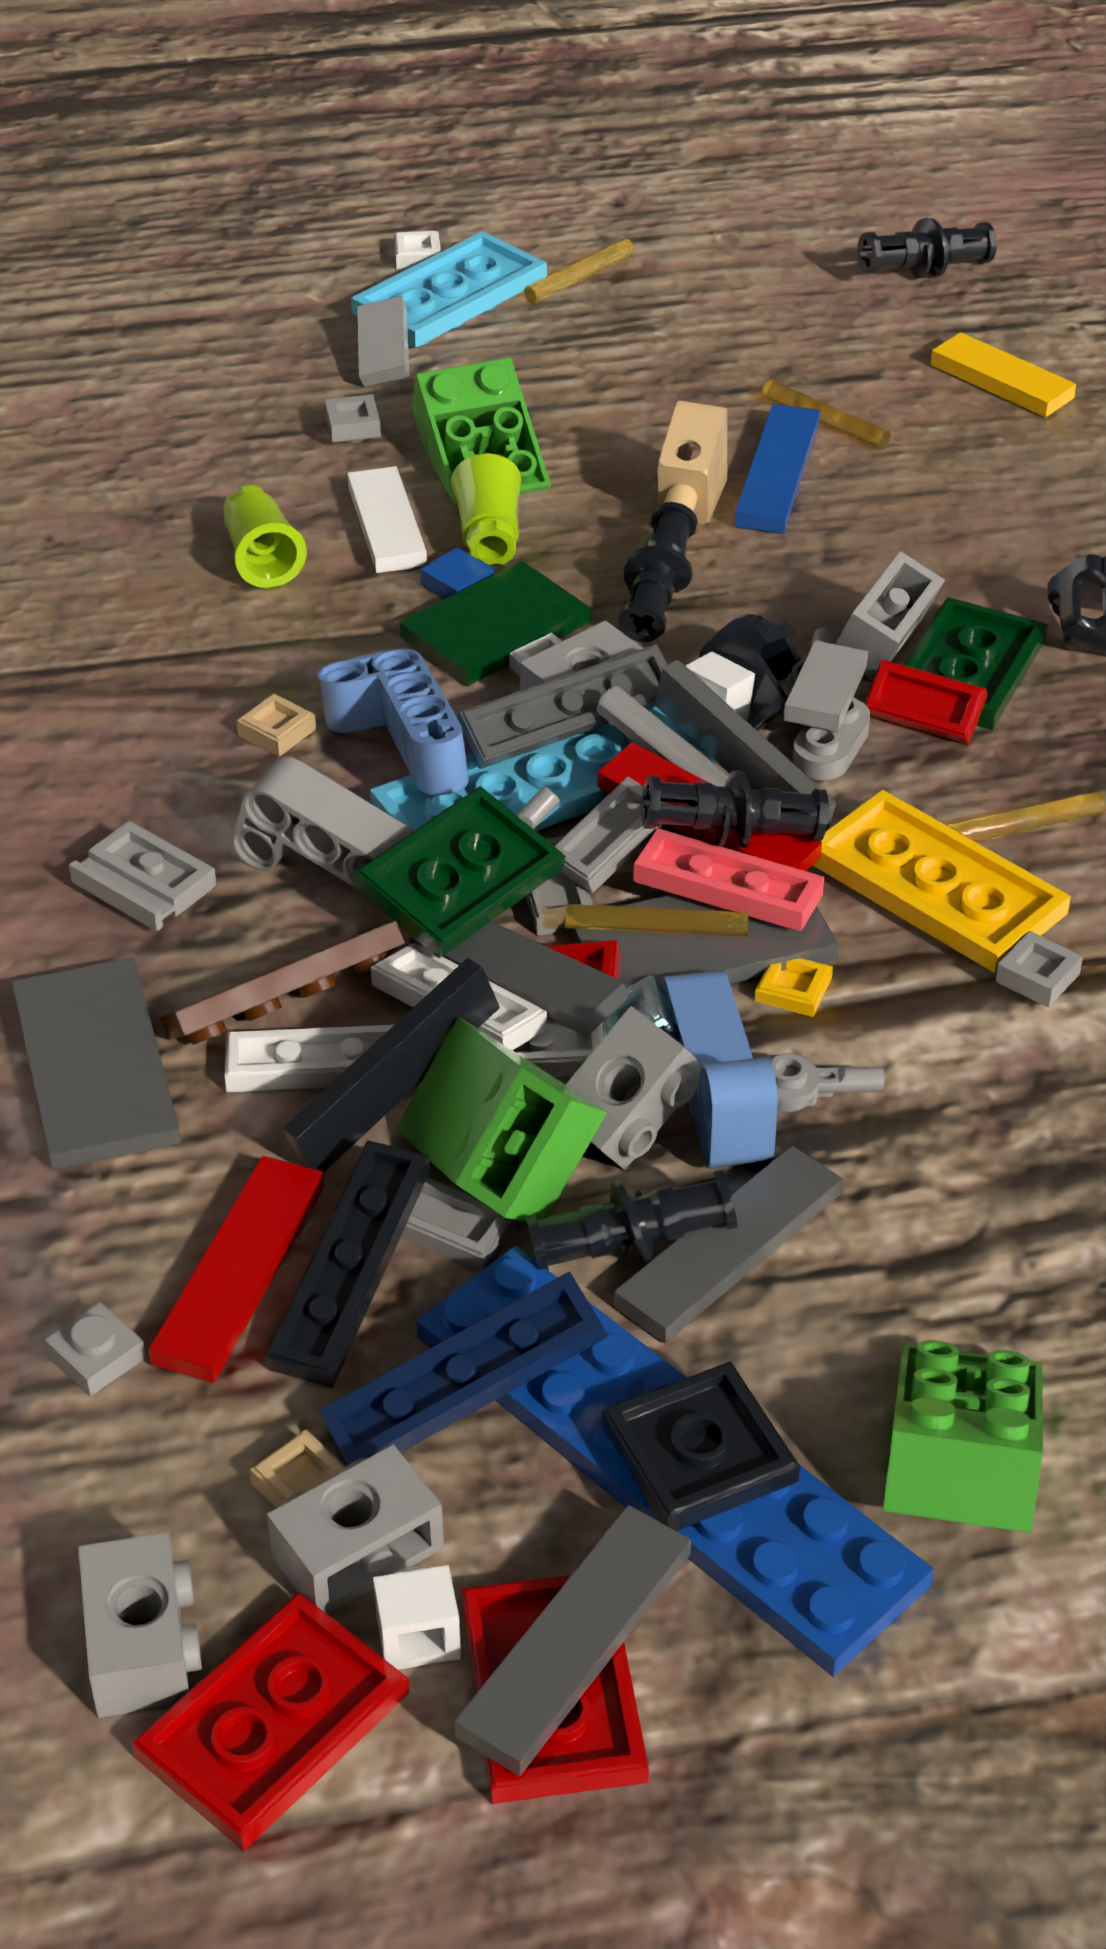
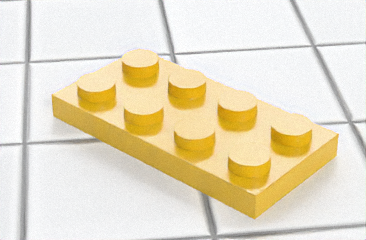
M881 790L826 831L821 841V857L813 864L814 867L993 973L997 972L998 963L1029 931L1041 936L1066 916L1071 897L885 790Z

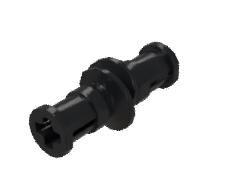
M923 218L918 220L913 226L912 231L896 232L894 235L877 236L874 232L863 233L858 241L857 257L859 266L865 274L876 273L879 268H910L916 278L922 279L926 277L928 272L940 277L945 273L948 264H958L960 261L976 260L980 264L990 263L995 257L997 242L995 230L989 222L977 223L974 228L958 229L957 227L942 228L935 219ZM983 238H987V242L980 241H982Z
M665 502L656 507L651 518L653 531L648 537L645 547L631 554L624 566V581L630 591L631 598L629 603L621 609L618 624L623 633L633 640L653 642L664 634L667 623L664 614L666 607L671 603L673 593H678L687 588L692 580V566L685 557L688 538L695 534L698 520L696 514L684 504Z
M742 770L732 771L723 787L715 786L709 782L697 781L694 784L661 782L658 775H648L643 789L641 814L642 824L646 829H654L657 823L690 826L691 829L696 830L716 828L715 840L718 846H724L730 829L737 830L740 846L747 848L751 838V831H755L760 835L773 836L776 833L807 835L811 842H821L828 824L829 801L827 791L815 788L811 794L783 792L778 788L770 787L751 789L748 777ZM660 802L686 803L689 806L661 804ZM781 811L807 813V816L783 814Z
M724 1169L714 1171L713 1178L683 1186L673 1188L670 1185L655 1189L642 1195L641 1189L635 1190V1197L632 1198L624 1185L619 1180L611 1183L610 1202L607 1204H592L580 1207L579 1211L537 1220L536 1215L526 1217L539 1270H549L548 1266L591 1256L592 1259L608 1256L620 1249L622 1258L627 1257L628 1247L634 1246L643 1261L649 1263L653 1260V1244L655 1240H674L684 1237V1233L724 1223L727 1230L738 1227L735 1207Z

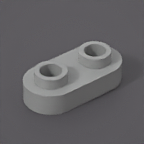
M853 697L838 732L804 725L794 740L793 764L813 780H832L843 775L868 737L870 723L868 707Z

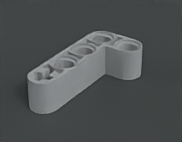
M282 757L269 768L243 798L232 835V845L235 853L244 863L261 871L273 869L291 848L353 886L356 870L415 830L302 761L293 757Z

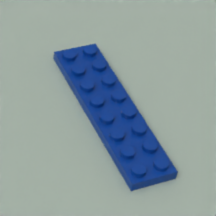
M514 1246L416 1320L417 1337L432 1348L558 1277L547 1269L539 1270L536 1260L518 1246ZM589 1302L602 1323L607 1338L495 1401L624 1507L630 1505L659 1521L602 1427V1410L687 1377ZM801 1465L799 1482L677 1531L691 1539V1555L688 1557L691 1562L832 1677L840 1672L932 1586L933 1567Z

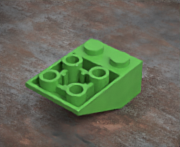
M511 357L416 374L411 407L423 447L454 507L458 505L451 488L452 474L462 461L478 454H497L511 460L521 473L520 494L551 488L548 473Z
M458 1017L395 1129L422 1154L429 1155L430 1161L456 1185L503 1217L527 1223L526 1217L536 1215L537 1220L548 1217L605 1118L607 1111L469 1022Z
M937 1340L922 1341L917 1345L903 1343L883 1511L1032 1533L1043 1456L1042 1363L1030 1361L1025 1355L1009 1350H996L988 1355L962 1352L950 1343Z

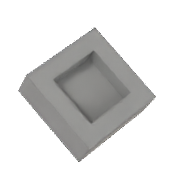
M373 394L325 399L326 419L332 442L358 443L365 439L381 437L380 418Z
M1029 931L998 963L995 982L1049 1008L1079 976L1083 956Z
M101 1302L45 1339L48 1358L90 1397L146 1359L143 1340Z

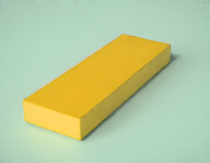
M962 332L932 350L930 365L1042 417L1049 416L1074 399L1076 383Z

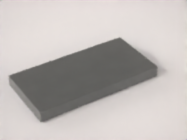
M676 894L570 917V935L574 943L618 941L621 953L619 980L624 982L629 998L617 1010L661 1000V979L664 976L724 969L730 984L762 977L766 968L776 963H781V971L786 970L787 961L802 958L824 963L837 960L839 943L817 906L802 931L776 925Z
M134 957L12 981L52 1170L181 1144L176 1114Z

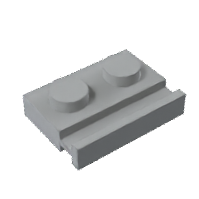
M128 821L89 849V858L79 863L74 860L69 864L72 883L155 931L163 927L162 920L171 914L177 917L217 886L214 867L131 821Z

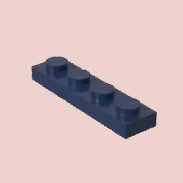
M569 1271L319 1411L347 1465L357 1459L371 1457L393 1444L402 1453L607 1338L602 1323Z

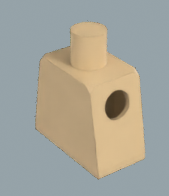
M678 400L658 461V504L660 505L665 502L684 504L696 514L698 524L709 523L727 482V408ZM690 443L697 445L701 450L699 456L693 460H690L694 446H689Z

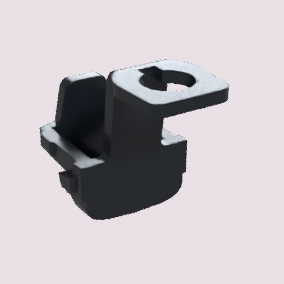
M1090 554L1077 559L1049 580L1047 583L1048 601L1052 605L1053 612L1060 617V625L1066 648L1074 652L1087 650L1106 657V557ZM1087 599L1101 604L1103 615L1094 619L1082 616L1081 600Z
M745 614L732 620L720 629L703 646L699 658L712 651L755 673L750 709L755 717L748 723L759 732L784 711L788 697L777 680L786 679L789 673L792 672V667L801 659L789 638L796 631L789 621L781 620L773 624L762 615Z

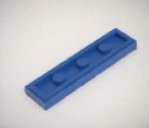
M772 404L735 511V527L785 534L818 431L820 410Z

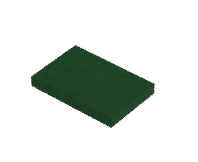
M520 561L400 621V637L466 686H470L508 666L510 652L550 633H553L560 639L591 622V607L524 561Z
M947 597L904 666L986 688L988 696L976 726L993 730L1046 641L1048 624Z
M479 786L356 870L353 886L440 959L563 869L566 855L483 787Z

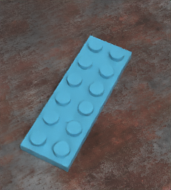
M657 707L648 710L710 761L718 764ZM609 723L480 770L470 753L466 755L469 782L460 791L446 795H429L422 792L417 787L412 775L370 789L371 804L413 830H416L479 786L483 787L514 814L543 786H546L559 798L560 803L534 828L535 831H539L593 810L609 794L597 787L598 771L633 741Z

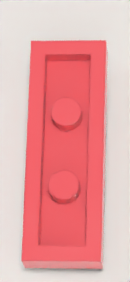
M657 828L634 863L633 882L802 931L823 895L824 876Z

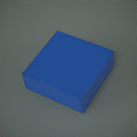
M458 547L420 569L421 585L445 599L494 575L493 567Z

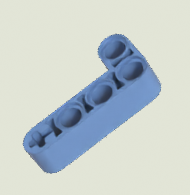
M395 649L337 661L326 665L318 672L326 726L330 730L349 733L385 725L417 787L422 792L429 795H446L466 787L469 778L462 726L428 666L417 651Z
M723 969L662 977L661 1002L668 1035L683 1045L702 1064L698 1088L687 1104L706 1168L772 1161L775 1151L778 1110L775 1073L768 1056L753 1058L726 971Z

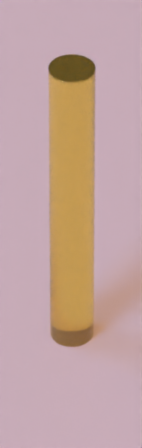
M624 239L525 287V297L529 303H537L633 256L635 252L634 245L629 239Z
M768 380L762 389V397L776 404L820 410V423L881 450L890 441V431L773 380Z
M1097 791L946 826L975 842L1104 814L1106 812V800L1103 793Z
M567 904L565 926L566 928L748 937L749 912Z

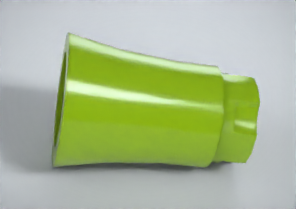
M485 453L471 456L455 468L451 477V488L459 509L462 539L465 546L469 549V554L488 565H504L515 555L516 542L519 537L518 499L522 482L521 473L518 467L508 458L497 454Z
M254 485L241 486L235 494L227 496L223 505L224 521L232 540L236 568L240 576L249 584L260 588L284 585L295 578L302 570L306 561V543L302 535L286 520L276 501L270 495L264 493L261 487Z

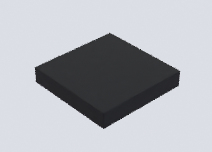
M731 1361L602 1410V1427L659 1521L675 1531L799 1482L800 1465Z

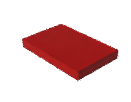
M571 1575L461 1589L475 1694L479 1692ZM624 1642L520 1777L485 1756L492 1804L649 1783V1765Z
M298 1592L131 1743L134 1758L244 1852L410 1693L409 1678Z

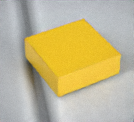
M802 958L787 961L786 970L781 971V963L772 964L766 968L755 990V1002L814 1017L832 979L833 966Z

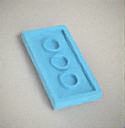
M481 231L351 297L352 314L357 317V306L402 296L407 306L408 345L417 348L547 279V262Z

